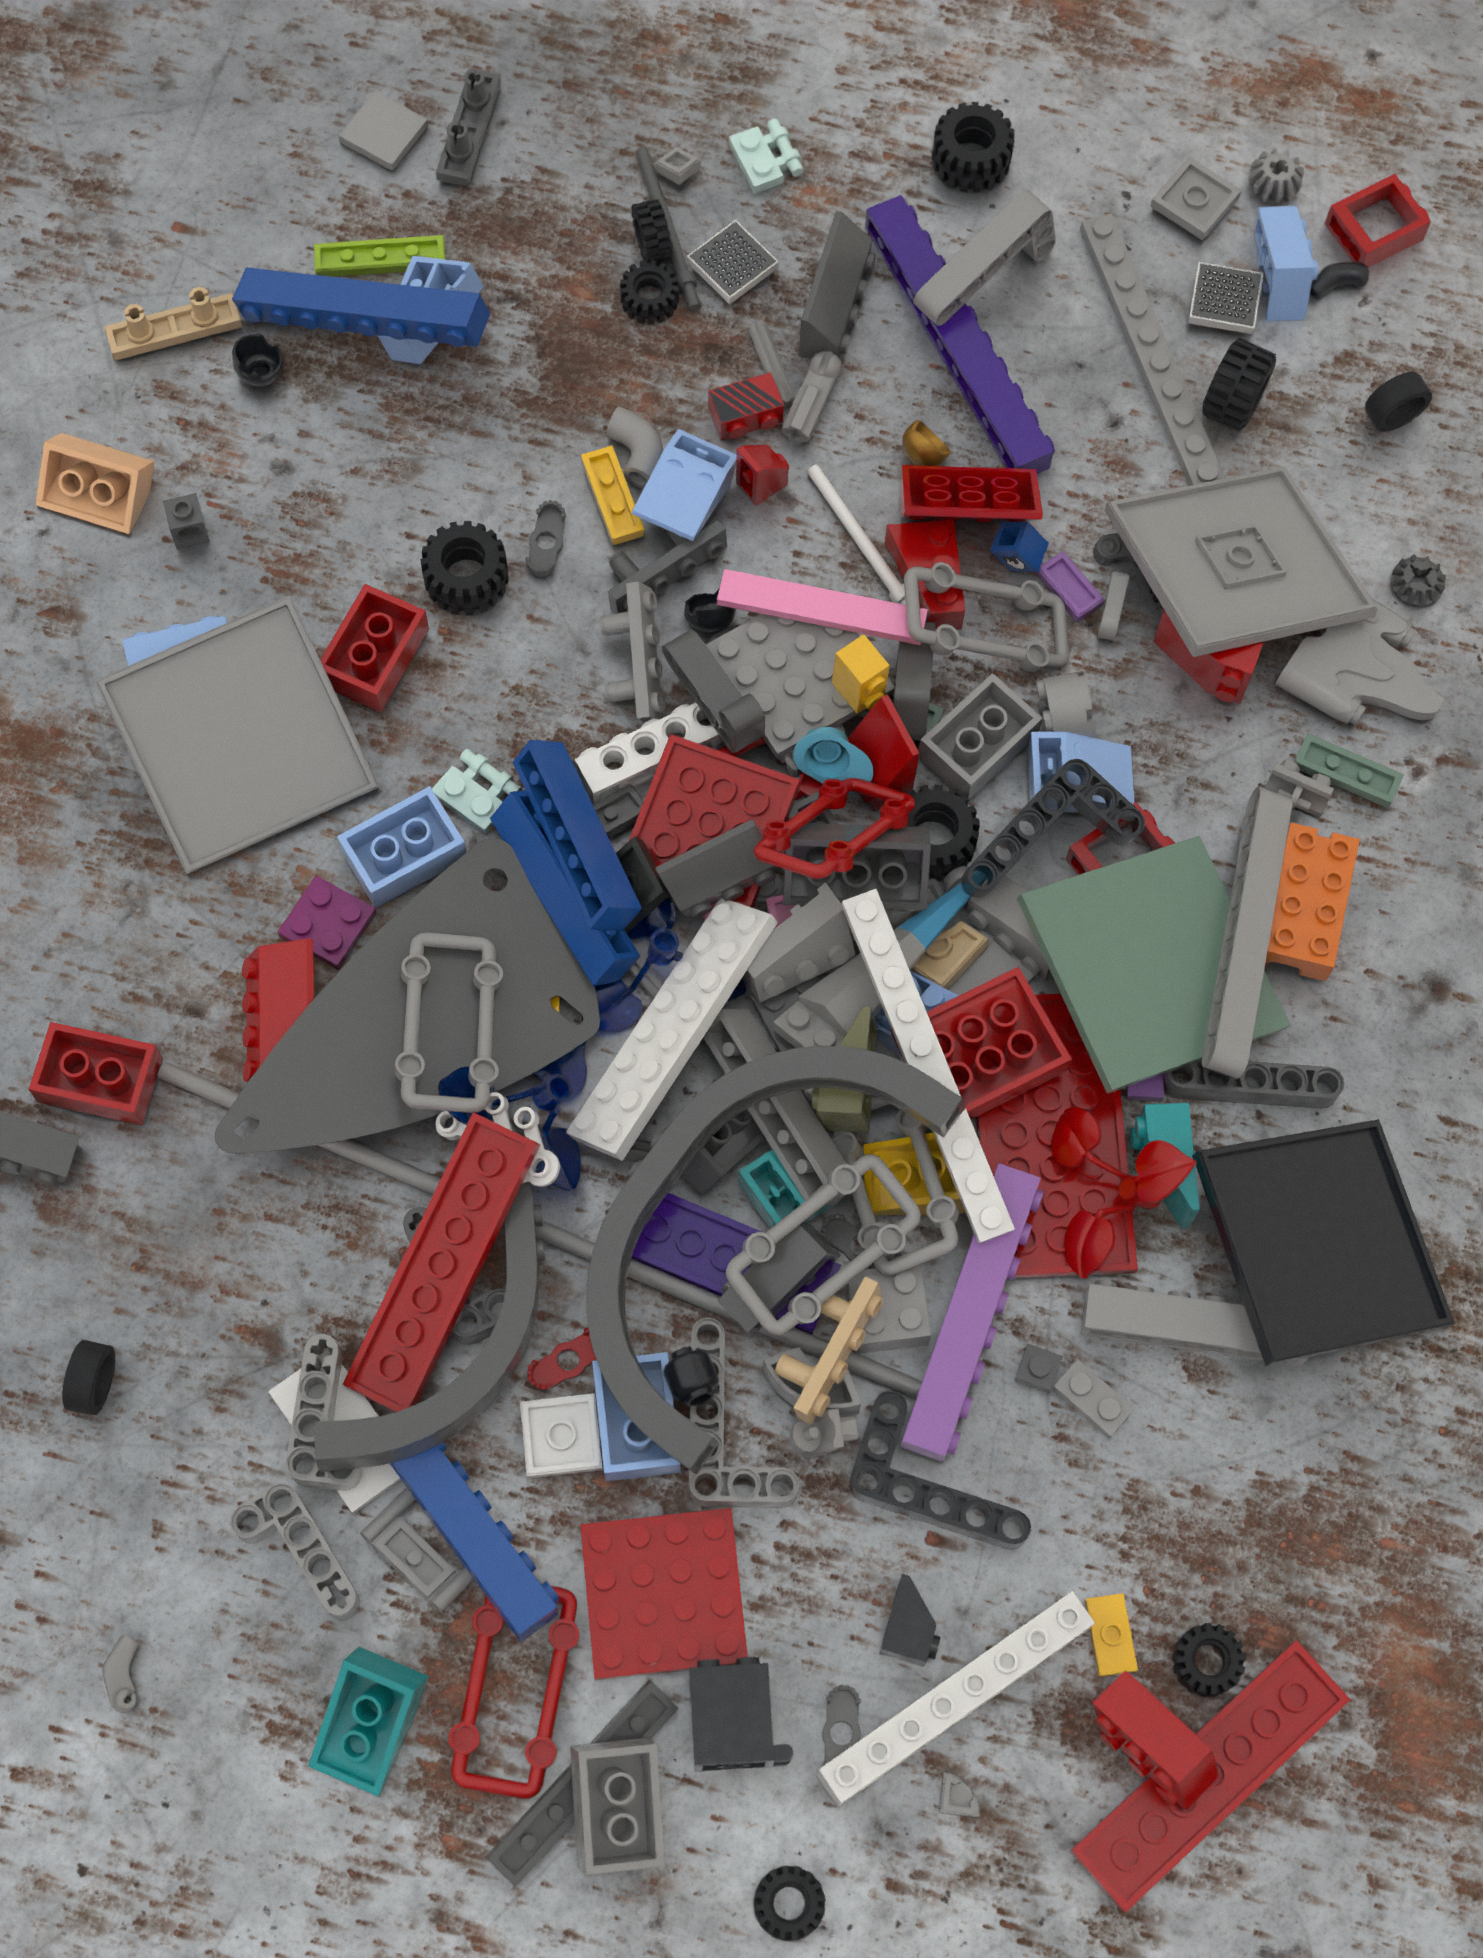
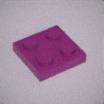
M315 875L277 933L280 938L287 942L313 939V956L339 970L377 912L373 906Z

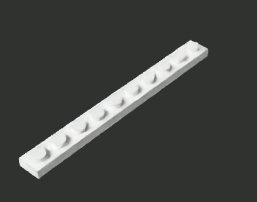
M877 889L842 901L841 906L905 1063L931 1076L960 1096ZM965 1108L944 1138L934 1131L933 1133L977 1242L981 1244L1012 1232L1015 1228Z

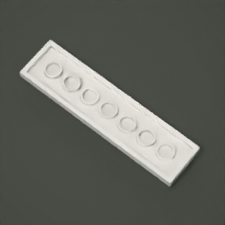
M724 898L719 899L566 1131L573 1140L623 1161L777 925L778 921L771 914L730 900L725 902Z

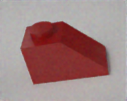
M742 445L737 448L736 484L755 506L788 485L789 464L782 454H776L769 445Z

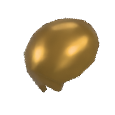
M917 419L903 433L902 445L904 452L911 462L916 465L940 466L951 454V450L921 420Z

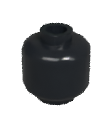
M690 1346L674 1351L670 1355L672 1360L665 1365L663 1370L672 1397L678 1402H685L687 1406H696L711 1399L714 1396L713 1390L717 1387L719 1379L710 1356L705 1351H693Z

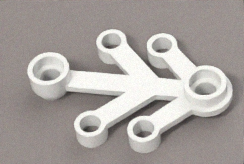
M490 1093L489 1103L484 1109L492 1115L495 1123L512 1130L507 1112L509 1107L508 1100L500 1093ZM500 1099V1107L492 1110L493 1101ZM521 1107L514 1115L516 1126L524 1130L526 1138L541 1144L523 1183L529 1181L538 1187L548 1186L559 1175V1160L554 1153L544 1150L538 1129V1114L529 1107ZM443 1111L436 1119V1129L440 1135L448 1140H459L468 1120L460 1112ZM530 1113L531 1121L523 1125L522 1118ZM453 1117L452 1126L445 1128L447 1119ZM544 1161V1170L536 1173L535 1168L537 1164Z

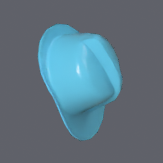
M820 727L818 729H810L807 735L797 742L793 750L794 762L798 769L822 784L828 779L842 781L847 778H859L869 782L872 780L873 765L869 757L862 750L851 744L846 735L837 728Z

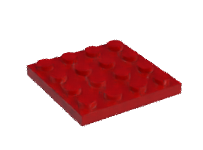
M670 734L629 841L633 837L643 839L656 865L659 866L751 819L762 830L766 827L767 822L772 820L787 822L802 782L800 779ZM755 883L743 889L744 894L732 901L753 908L762 886H757Z
M732 1508L580 1524L595 1681L687 1671L689 1668L697 1667V1661L708 1659L720 1660V1666L735 1665L737 1658L748 1657Z

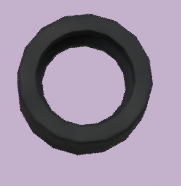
M1406 372L1393 377L1378 387L1367 399L1365 411L1378 430L1381 432L1392 431L1418 417L1432 401V392L1420 374L1417 372Z
M81 1340L76 1345L70 1357L63 1381L62 1404L66 1410L97 1415L102 1409L114 1375L115 1351L113 1346L88 1340Z

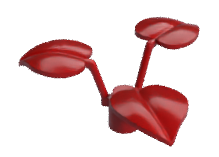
M1069 1107L1059 1117L1052 1137V1152L1056 1161L1062 1166L1075 1168L1086 1157L1090 1162L1123 1180L1119 1186V1194L1125 1202L1123 1205L1099 1209L1095 1216L1086 1210L1079 1211L1067 1227L1065 1251L1068 1261L1080 1278L1087 1279L1095 1269L1107 1260L1115 1244L1116 1236L1113 1224L1103 1217L1123 1211L1133 1212L1136 1206L1147 1210L1156 1208L1163 1199L1180 1186L1197 1163L1173 1144L1163 1140H1154L1148 1143L1137 1157L1136 1171L1138 1176L1126 1174L1095 1157L1090 1152L1101 1140V1128L1097 1119L1085 1109Z

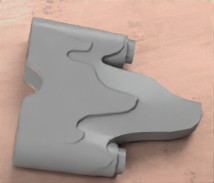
M1373 598L1371 599L1378 608L1375 617L1315 630L1319 637H1306L1303 639L1275 683L1277 687L1347 725L1349 722L1354 725L1357 724L1366 709L1361 704L1374 705L1402 716L1422 721L1432 719L1445 698L1437 694L1424 682L1416 665L1408 657L1391 646L1393 645L1398 648L1401 645L1406 648L1417 630L1411 627L1412 624Z

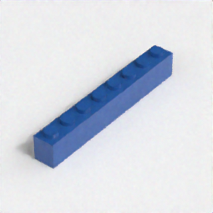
M248 267L245 268L232 298L242 317L254 323L259 321L271 322L280 326L296 325L308 329H329L338 333L346 331L361 333L366 336H388L397 340L405 338L420 340L425 343L439 342L456 347H478L490 317V312L480 293Z

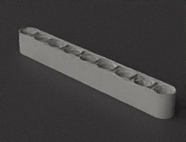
M1259 786L1252 792L1246 809L1202 1055V1066L1204 1068L1236 1079L1243 1075L1250 1056L1293 803L1292 798Z

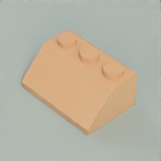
M59 433L44 441L36 506L130 534L149 496L155 461L68 434Z

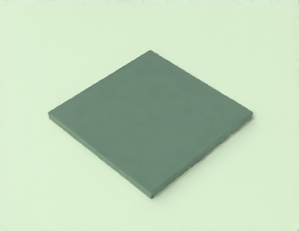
M1200 835L1022 893L1017 897L1018 903L1107 1094L1202 1060L1230 897ZM1265 970L1252 1041L1280 1032L1291 1026Z

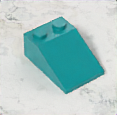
M1189 1103L1144 1105L1139 1117H1135V1126L1130 1128L1131 1149H1137V1157L1148 1143L1154 1140H1163L1173 1144L1181 1152L1193 1159L1194 1149ZM1195 1167L1180 1186L1163 1199L1180 1229H1188L1200 1210Z
M362 1647L355 1649L343 1660L308 1767L378 1797L385 1786L416 1715L429 1676Z

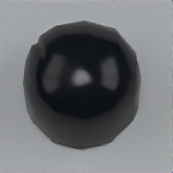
M262 334L244 335L235 342L232 349L233 367L237 376L244 382L262 387L270 385L281 376L284 360L278 345L272 346L268 344Z
M718 589L714 595L702 593L690 597L685 602L684 612L687 621L692 626L704 632L723 630L731 624L736 614V608L717 605Z

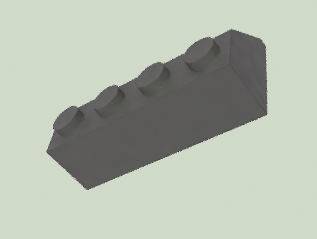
M840 211L835 212L801 318L799 356L812 359L816 353L821 351L833 352L838 358L840 353H847L851 337L850 334H847L849 326L855 327L859 313V307H855L857 299H864L868 280H864L866 272L872 273L876 254L871 253L872 238Z
M808 823L791 836V846L785 850V854L814 864H821L824 861L825 850L829 847L830 842L837 840L849 842L870 825ZM906 826L901 829H888L854 856L853 868L846 872H833L825 878L814 879L784 869L783 905H797L798 903L800 906L806 905L820 894L817 889L826 882L840 903L846 899L877 889L881 902L886 909L927 910L931 851L929 827Z

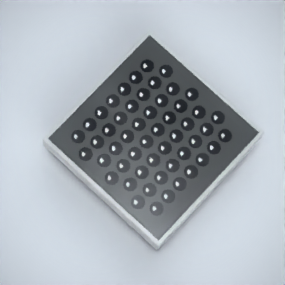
M736 220L687 256V263L729 304L733 303L779 267V261Z
M1199 262L1188 323L1253 334L1263 273Z

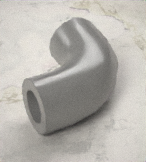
M618 406L610 419L606 436L629 448L631 457L623 471L624 477L631 485L644 489L663 453L661 437L649 421L632 411Z

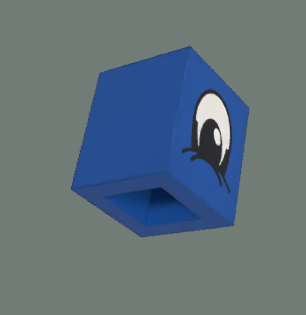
M1028 521L1001 522L990 552L1010 572H1038L1049 543Z

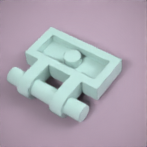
M776 118L771 119L767 123L770 134L763 136L757 126L729 136V146L754 194L783 184L784 175L782 172L790 170L794 177L800 176L804 172L800 163L802 158L798 150L791 146L789 142L790 135L786 127L781 126ZM778 147L782 155L774 158L771 149Z
M465 749L459 759L468 765L466 771L462 773L452 765L432 790L440 803L486 835L494 826L490 817L502 804L500 800L504 793L509 795L510 792L522 791V787L513 782V777L505 771L500 772L491 766L489 759L481 753L476 755L469 749ZM480 775L493 783L488 791L475 782Z

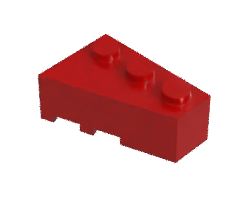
M954 520L887 524L884 545L888 553H891L898 567L897 571L901 579H904L907 570L914 566L930 569L939 562L948 564L952 567L955 574L961 575ZM918 581L920 608L928 609L925 622H934L935 630L943 624L951 625L956 630H962L965 615L963 589L950 587L944 593H933L927 589L924 581Z

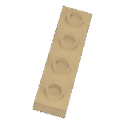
M196 287L189 293L191 304L145 315L142 306L138 304L127 306L124 310L126 321L104 326L114 361L241 328L242 324L239 313L232 301L233 293L210 298L205 288Z
M865 1276L853 1299L849 1302L833 1295L821 1305V1314L838 1321L839 1325L817 1365L814 1367L809 1366L785 1353L779 1359L775 1368L776 1375L803 1387V1391L794 1406L798 1419L812 1425L816 1416L821 1417L825 1413L830 1402L828 1393L834 1382L839 1384L845 1376L848 1368L846 1360L852 1349L857 1351L861 1346L866 1334L864 1327L869 1317L875 1318L881 1309L883 1297H881L882 1293L878 1282Z

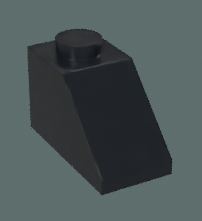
M902 1574L900 1577L879 1654L924 1667L928 1658L935 1659L941 1637L934 1635L937 1624L911 1577Z

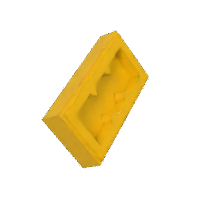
M1124 1593L1086 1598L1084 1600L1086 1611L1095 1622L1090 1628L1098 1678L1119 1675L1125 1670L1128 1673L1137 1672L1138 1667Z

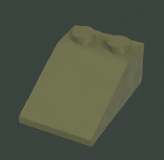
M871 1007L862 1008L839 1046L866 1049L873 1052L877 1051L878 1026ZM813 1088L812 1109H816L817 1118L821 1119L826 1131L869 1133L872 1107L871 1095L837 1088Z

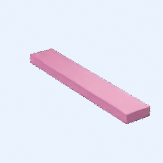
M724 569L717 605L921 645V642L914 640L908 632L906 605ZM920 608L921 627L924 629L928 609Z

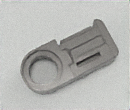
M1115 571L1112 573L1098 638L1115 640L1130 576L1128 574Z

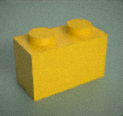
M863 634L836 652L832 684L856 714L866 708L871 710L878 700L885 696L890 665Z

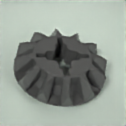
M1414 554L1410 558H1402L1395 566L1391 574V585L1394 592L1403 601L1418 606L1428 605L1435 602L1442 595L1445 589L1446 575L1440 570V564L1431 562L1429 556L1421 558ZM1414 573L1417 576L1427 574L1424 584L1419 581L1410 585Z

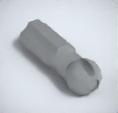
M821 351L816 353L810 361L809 371L782 426V434L786 435L793 442L799 444L802 442L808 443L831 388L841 373V362L833 352Z

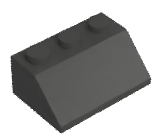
M753 819L655 867L680 912L687 917L692 915L693 918L710 912L713 909L711 905L717 903L720 898H724L725 902L728 900L732 901L744 894L743 889L755 883L757 886H762L776 878L775 873L782 870V868L762 862L754 856V847L762 840V829Z

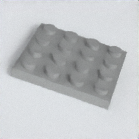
M822 581L813 585V587L827 589ZM760 614L706 644L742 696L751 694L760 704L765 715V735L762 738L777 759L792 752L797 742L806 736L810 729H818L820 727L834 728L858 715L832 684L835 654L860 637L856 632ZM888 677L885 695L888 694L890 697L895 692V686Z

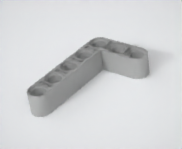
M1029 190L1019 193L921 287L913 299V304L939 326L953 316L1021 249L1035 262L1042 261L1056 244L1052 211Z
M702 1318L692 1328L691 1347L693 1351H705L710 1356L714 1369L718 1373L719 1382L713 1390L714 1396L699 1405L690 1406V1421L712 1436L719 1445L715 1455L708 1458L697 1475L689 1470L690 1497L695 1504L701 1507H789L797 1499L799 1490L798 1477L790 1469L780 1467H723L725 1332L722 1324L716 1319ZM703 1331H713L718 1336V1340L713 1345L707 1346L699 1342L698 1336ZM703 1404H710L716 1408L718 1413L713 1419L704 1420L697 1415V1409ZM701 1479H711L716 1484L717 1489L713 1494L704 1496L697 1492L695 1485ZM747 1479L752 1482L755 1490L748 1496H740L733 1489L735 1482ZM777 1480L788 1481L792 1486V1492L784 1497L774 1494L771 1485Z

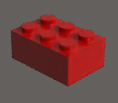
M364 584L320 659L334 691L381 713L429 631L426 611Z
M50 1022L28 1090L38 1103L142 1126L163 1058L154 1044Z
M1126 1670L1093 1702L1097 1716L1095 1722L1102 1731L1099 1734L1101 1739L1115 1752L1120 1748L1129 1757L1127 1760L1128 1764L1142 1778H1145L1147 1775L1150 1776L1158 1784L1156 1786L1158 1793L1169 1804L1174 1805L1177 1802L1182 1808L1187 1810L1219 1778L1213 1750Z

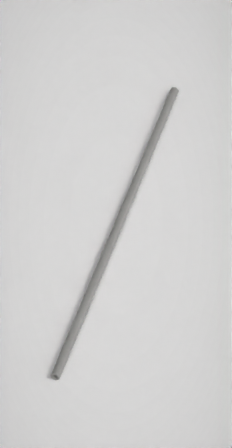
M167 1062L161 1065L158 1072L159 1079L227 1108L232 1106L240 1094ZM248 1116V1117H251V1118H253V1119L258 1120V1118L255 1117V1116ZM350 1139L317 1145L431 1194H434L441 1180L440 1177ZM542 1221L543 1226L536 1227L537 1239H543L546 1243L591 1261L594 1242ZM631 1258L627 1277L738 1323L717 1301L721 1296ZM763 1327L758 1331L792 1347H800L802 1351L821 1358L829 1343L795 1327L783 1335L770 1334ZM851 1351L846 1360L849 1371L917 1399L923 1381Z

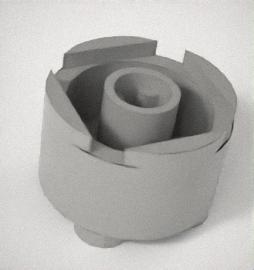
M1084 671L1043 678L1036 681L1037 702L1040 716L1043 717L1044 732H1070L1096 738L1095 721H1090L1093 708Z

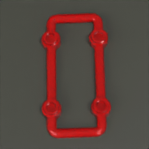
M847 778L842 781L838 779L825 780L823 786L819 788L818 799L787 822L781 820L767 822L766 827L762 830V840L754 847V856L762 862L814 879L825 878L833 872L849 871L853 868L854 856L888 829H901L908 825V814L915 808V799L907 793L859 778ZM850 792L861 793L885 801L884 805L880 808V818L851 841L837 840L830 842L829 847L825 850L824 861L821 864H814L778 852L789 849L791 846V836L824 811L845 807L847 794Z
M551 1586L559 1597L557 1602L562 1604L559 1620L551 1625L548 1632L549 1641L554 1649L537 1736L529 1741L525 1749L526 1759L531 1765L527 1783L466 1772L469 1755L474 1753L480 1745V1734L475 1724L492 1640L504 1627L503 1618L487 1596L485 1597L484 1606L477 1609L474 1613L472 1623L475 1631L478 1633L461 1720L460 1723L452 1727L448 1736L449 1745L454 1750L451 1776L458 1786L520 1799H530L541 1791L546 1768L551 1767L557 1757V1749L552 1741L568 1653L579 1642V1630L574 1623L577 1600L570 1590Z

